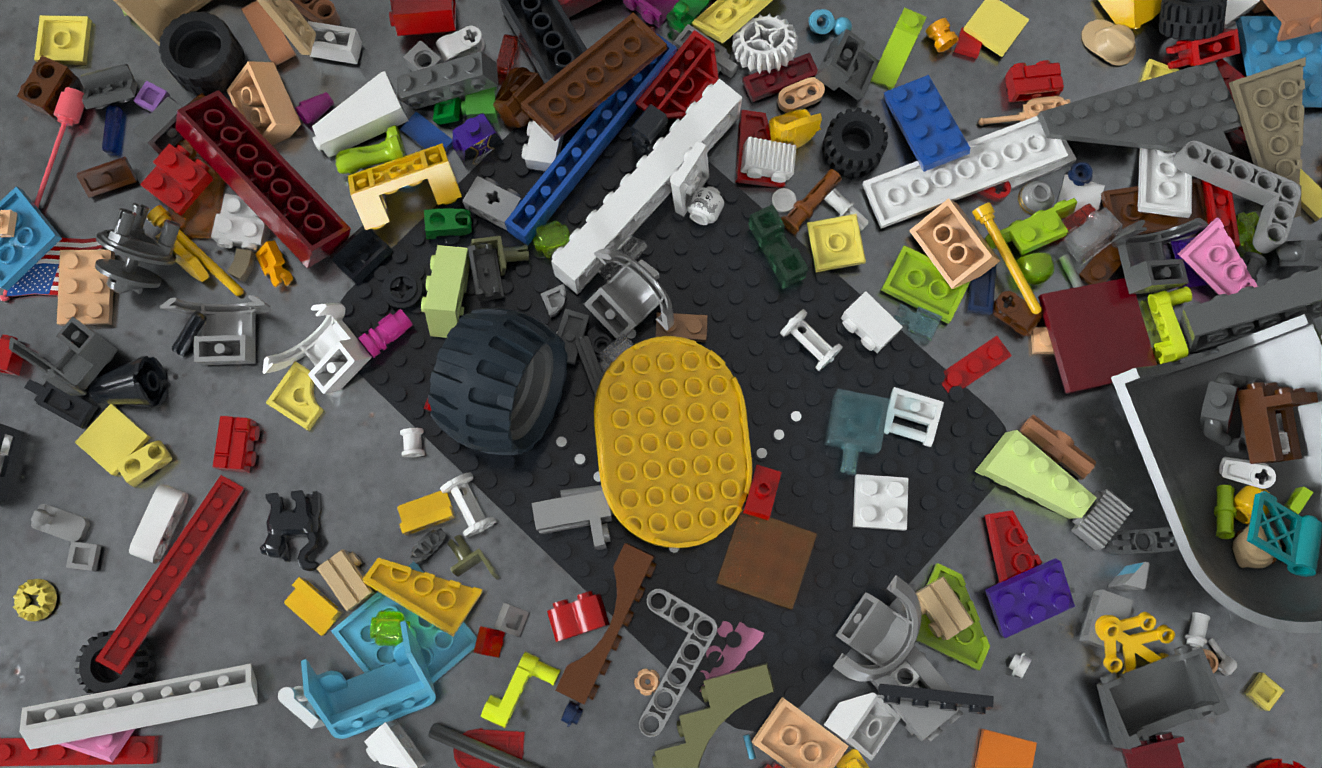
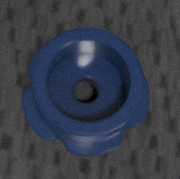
M1079 162L1071 166V170L1068 171V178L1075 185L1084 186L1085 183L1089 184L1091 182L1093 170L1089 164Z
M569 700L564 710L561 721L567 723V727H570L572 723L577 725L583 709L579 708V702L574 703Z

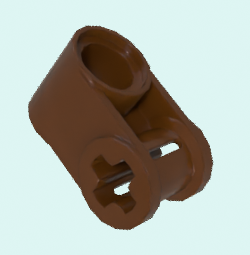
M1012 291L1002 292L994 301L992 314L1023 336H1030L1043 317L1042 311L1039 314H1033L1026 301ZM1004 302L1008 304L1007 308L1003 307Z

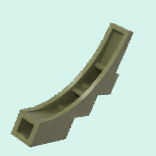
M768 662L706 678L703 681L704 686H701V693L704 702H709L710 706L684 712L679 716L680 721H677L679 736L684 737L685 741L657 748L655 756H652L654 768H699L709 740L720 724L735 710L749 701L774 692L775 688Z

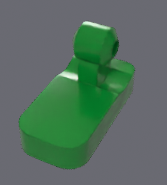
M679 0L667 14V24L681 33L687 24L692 26L693 20L708 8L710 0Z

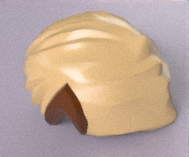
M1249 525L1236 533L1233 538V552L1241 568H1265L1277 560V558L1247 541ZM1260 526L1258 537L1267 541L1268 539ZM1272 528L1275 537L1278 536V534L1275 532V529Z

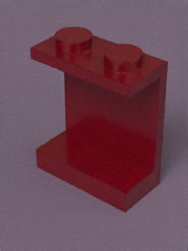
M1171 731L1155 734L1156 739L1140 740L1142 745L1131 749L1122 748L1128 768H1184L1177 745L1178 743L1185 742L1184 737L1173 735Z

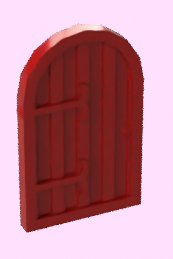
M479 728L463 733L465 736L523 760L524 731ZM453 749L454 759L460 768H499L460 750Z

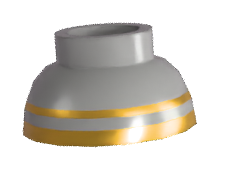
M1032 181L1021 188L1018 201L1025 212L1033 215L1039 210L1045 211L1052 207L1054 193L1048 184L1042 181Z

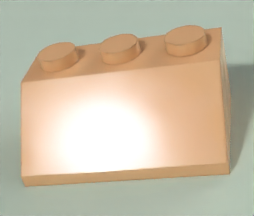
M248 61L229 86L227 92L234 107L271 145H275L290 138L301 123L274 62Z
M949 198L909 230L952 289L981 277L1001 261L961 207Z

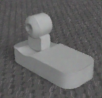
M46 504L39 505L31 518L32 528L73 542L83 541L90 527V522L87 518Z

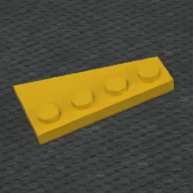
M381 558L376 559L363 578V583L453 637L483 593L482 589L471 588L461 585L460 582L438 578L434 574L412 570L411 567Z

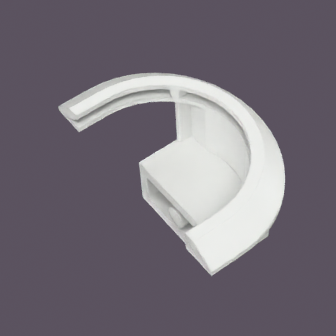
M326 303L313 305L312 311L319 310L315 314L316 316L327 315L323 323L309 337L293 348L279 354L267 356L264 359L263 373L267 374L284 369L307 355L315 365L308 375L321 392L326 394L341 390L372 356L342 321L345 315L343 304Z

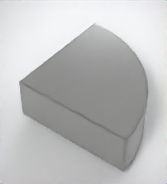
M564 284L541 293L550 318L556 316L564 307L566 301Z

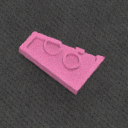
M723 621L721 626L717 628V632L721 637H726L728 633L733 631L732 625L727 621ZM739 622L735 632L741 635V644L735 648L726 645L723 651L718 646H710L706 651L707 658L711 652L718 651L721 655L717 661L723 655V664L719 667H713L710 673L705 670H701V672L704 673L706 678H710L734 670L745 658L746 653L761 641L764 633Z

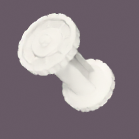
M803 309L788 321V324L782 329L780 334L785 337L791 333L819 360L815 368L820 371L829 362L831 363L834 360V357L843 346L837 344L832 348L804 321L807 312ZM802 327L805 330V333H800L798 331V328Z
M471 472L453 478L440 488L444 494L452 493L469 526L463 531L465 538L481 533L496 523L493 516L485 518L468 485L474 478Z

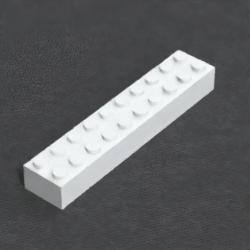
M719 79L714 85L709 84L702 93L703 97L698 102L694 101L688 107L686 115L682 120L677 119L672 124L669 130L670 133L665 138L661 137L653 146L654 150L649 156L644 155L638 161L637 169L632 174H626L620 182V187L615 192L611 191L604 198L601 208L598 211L596 209L588 215L587 223L581 229L577 228L569 237L570 241L564 248L561 246L554 252L551 262L555 276L577 295L604 266L594 253L600 249L618 251L671 193V174L683 164V157L689 147L693 148L696 142L699 141L707 146L708 152L738 120L742 96Z

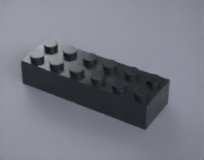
M500 0L502 12L544 83L548 82L587 50L558 0Z

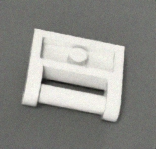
M894 387L880 432L885 434L891 432L923 442V445L931 447L944 402ZM894 416L928 426L927 431L922 432L893 423Z
M296 686L294 688L284 687L278 692V700L311 729L325 726L305 697L303 686Z

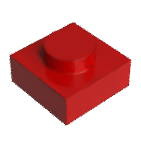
M480 626L474 653L499 658L505 632Z

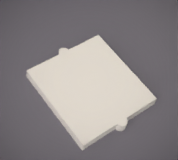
M1065 174L1057 203L1062 200L1068 201L1075 198L1077 200L1075 211L1066 218H1070L1072 222L1079 221L1094 225L1101 202V193L1105 185L1090 182L1089 184L1085 183L1084 186H1077Z

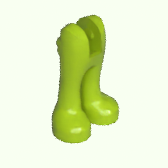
M397 126L388 127L387 138L381 143L349 148L338 152L335 159L337 171L341 174L352 175L358 172L359 169L406 156L404 144Z

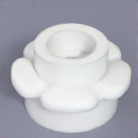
M1025 652L1021 656L1017 654L1014 656L1009 666L1013 670L1012 676L1017 675L1023 678L1032 659L1026 657Z

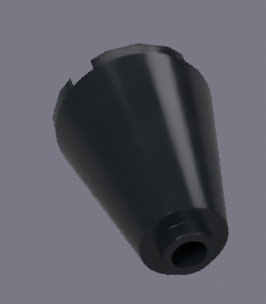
M142 356L95 378L89 386V394L95 402L101 404L155 407L161 405L166 399L168 387L163 388V380L167 379L162 364L157 358Z

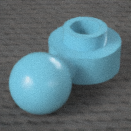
M825 9L815 10L809 17V27L816 34H827L833 29L834 33L839 36L844 30L848 29L851 31L852 23L848 18L839 17L834 20L833 14ZM819 17L823 19V23L821 26H818L817 20Z

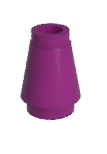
M325 92L299 102V106L295 107V110L300 119L307 125L318 120L334 105V102L329 94Z

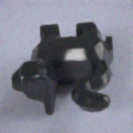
M303 490L291 491V498L296 504L294 510H286L284 499L282 496L279 497L278 493L266 494L265 497L267 502L271 504V510L266 522L268 536L260 546L261 553L271 558H282L285 562H289L290 557L285 540L286 537L306 536L309 542L300 550L297 558L298 563L303 570H316L319 563L309 561L308 556L316 550L319 543L317 531L318 517L321 509L320 493L313 491V493L305 496Z

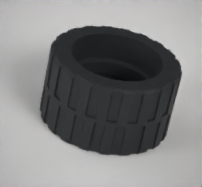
M193 11L180 15V17L173 19L165 27L159 40V53L162 63L185 90H189L196 95L203 93L207 96L218 90L220 92L226 91L245 64L241 45L227 24L219 19L218 16L208 12ZM205 40L221 42L219 54L210 64L193 69L184 67L185 57L194 45Z

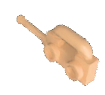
M1060 96L1033 98L1027 104H1023V112H1019L1018 115L992 118L982 117L978 120V124L983 126L984 124L1011 121L1022 122L1037 116L1041 111L1071 102L1070 99L1065 100Z

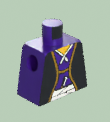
M484 113L467 119L464 124L453 130V149L465 168L487 156L493 149L504 144L496 128Z

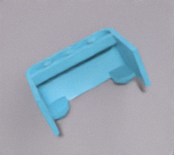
M406 621L400 622L403 642L394 648L395 661L346 680L337 671H327L317 675L307 659L301 661L304 695L335 738H349L382 725L385 722L428 707L435 701L434 686L420 645Z

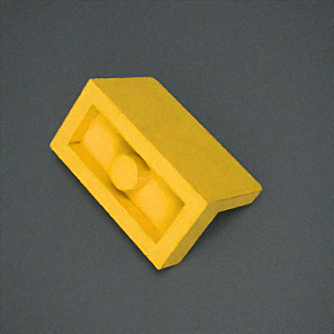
M442 491L397 507L402 521L399 525L402 534L406 536L456 519L448 493H442Z
M298 577L292 584L295 590L284 601V604L319 635L324 636L342 616L344 611L306 578Z

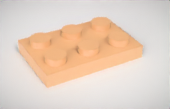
M60 250L57 306L58 325L65 326L72 316L86 326L112 325L113 290L106 284L108 277L96 270L95 263L98 259L115 260V252L110 250Z
M783 697L751 741L785 768H834L849 747Z

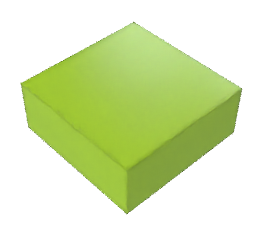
M1304 486L1295 488L1284 506L1299 514L1313 492Z

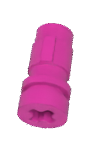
M400 309L393 315L389 313L378 322L379 326L375 329L370 328L368 330L369 333L367 335L364 333L358 340L368 353L375 358L381 353V349H387L386 345L404 334L413 324Z

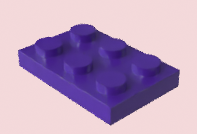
M1057 558L985 589L1000 635L1004 638L1075 607L1062 563Z

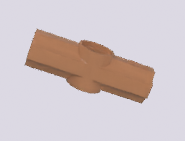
M1034 414L1020 428L1019 432L1040 448L1055 463L1061 464L1079 479H1084L1095 467L1096 461L1076 447L1074 440L1069 435L1060 430L1052 429Z

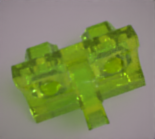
M1242 212L1238 214L1236 220L1241 247L1245 253L1263 254L1257 251L1253 245V237L1256 231L1254 227L1258 224L1259 216L1256 212L1248 214Z

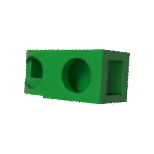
M454 208L424 210L426 239H436V236L447 235L461 236L472 232L470 210Z

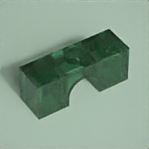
M772 204L751 214L748 225L782 288L784 289L806 278L809 269L797 247L793 249L790 246L784 233L785 225L774 205Z

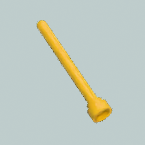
M991 203L981 205L972 211L973 216L977 222L980 221L981 225H985L1031 312L1039 314L1041 306L993 220L995 218L993 214L995 211Z
M158 205L148 213L146 219L154 227L163 228L165 220H171V217L162 205ZM179 229L176 239L192 255L196 256L200 263L234 295L242 296L244 293L243 288Z

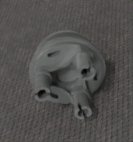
M133 203L132 210L119 208L114 229L104 230L97 233L96 241L100 245L126 257L125 262L114 259H98L95 263L96 270L108 277L107 286L117 293L122 294L133 290L141 294L143 288L160 287L162 279L154 272L138 266L140 261L157 265H172L176 261L173 251L181 224L172 220H165L159 240L148 236L143 226L150 208L143 204L139 206L138 203Z

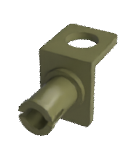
M501 236L477 238L471 241V246L475 245L478 249L486 248V244L479 245L482 243L491 244L493 249L496 248L501 276L505 275L507 262L529 260L527 244L505 247L502 245Z
M462 535L454 537L458 545L452 539L448 541V546L458 559V563L450 568L451 572L457 577L483 561L491 575L496 580L500 578L486 554L480 548L472 552Z

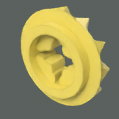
M43 579L27 580L23 585L18 586L17 593L12 596L15 599V605L12 608L17 611L18 617L27 621L45 619L52 613L57 602L55 588L51 583ZM28 594H38L39 596L36 600L40 606L34 604L29 606L31 599Z

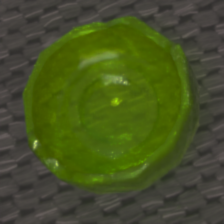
M1048 253L1028 254L1016 260L1029 285L1037 286L1043 284L1054 274V263L1051 255Z

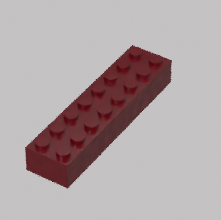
M219 90L177 110L176 130L307 269L333 254L348 239L351 228Z

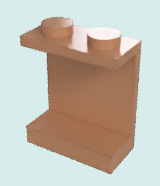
M1260 0L1252 9L1254 13L1271 10L1281 21L1282 24L1277 36L1279 42L1322 31V0Z

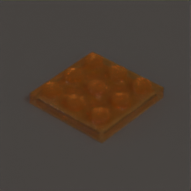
M742 508L716 583L792 610L817 534L773 518L765 520L743 513L744 508Z

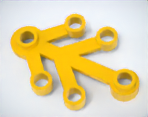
M1142 612L1138 616L1122 620L1113 615H1103L1095 623L1096 634L1104 641L1105 658L1103 665L1111 673H1117L1123 667V662L1116 656V640L1122 643L1123 673L1136 669L1135 653L1150 663L1168 657L1169 655L1166 653L1156 654L1143 644L1157 640L1165 644L1170 643L1175 637V632L1167 625H1160L1157 629H1153L1156 625V619L1148 612ZM1136 627L1146 630L1132 635L1124 632Z

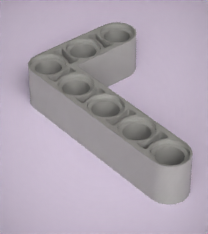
M1199 141L1188 142L1174 156V165L1180 171L1263 205L1253 237V245L1257 251L1269 253L1287 240L1301 197V189L1297 183Z
M654 589L648 594L647 606L649 610L688 634L640 718L639 729L648 737H655L663 730L717 632V624L714 619L663 589ZM656 594H661L666 598V605L661 609H656L651 604V598ZM683 607L688 610L689 619L686 622L680 623L675 620L674 611L677 608ZM701 621H708L711 624L712 632L709 636H702L698 633L697 626ZM689 644H694L699 649V655L694 660H689L684 655V649ZM675 668H682L686 673L685 680L680 684L674 683L670 678V674ZM668 692L671 694L673 701L669 707L663 708L658 705L657 696L660 693ZM648 716L656 717L659 721V726L655 731H647L643 726V722Z

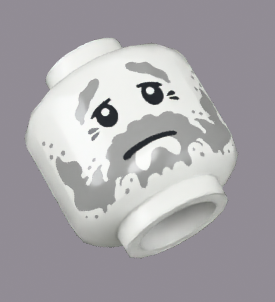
M714 187L698 188L688 204L690 218L700 225L714 223L724 207V200L720 192Z

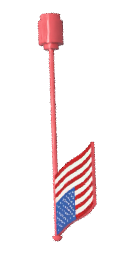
M66 87L64 92L60 93L53 113L58 118L57 121L61 123V127L34 202L37 208L41 202L66 126L79 124L85 107L82 102L84 93L73 88ZM62 238L8 291L4 290L3 295H0V300L6 302L10 299L9 297L33 294L58 296L60 250H103V246L96 241V238Z

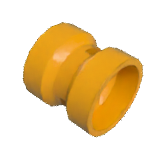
M947 18L935 21L925 31L927 36L935 41L934 47L939 53L951 48L959 40L956 33L950 31V23Z

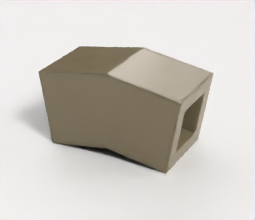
M236 248L234 261L227 270V273L245 283L253 271L256 259L255 253L251 250Z

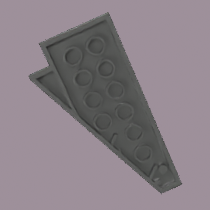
M1215 61L1041 111L1037 115L1046 138L1179 152L1190 141H1199L1231 154L1233 151L1225 133L1242 127L1236 105Z

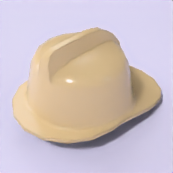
M1094 20L1084 26L1082 31L1084 45L1108 63L1122 66L1128 64L1134 58L1136 53L1135 36L1129 27L1121 24L1115 25L1106 20Z

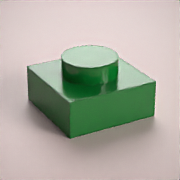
M457 97L436 103L433 121L437 125L459 121L461 99Z

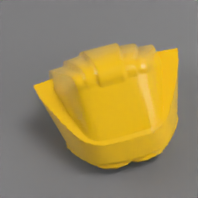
M798 109L771 118L769 120L771 141L796 145V149L800 148L817 131L821 130V113L811 116L808 110Z

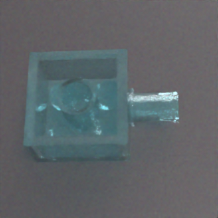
M837 389L834 393L825 444L841 447L844 450L840 472L856 475L859 452L877 454L881 450L889 405L888 398Z

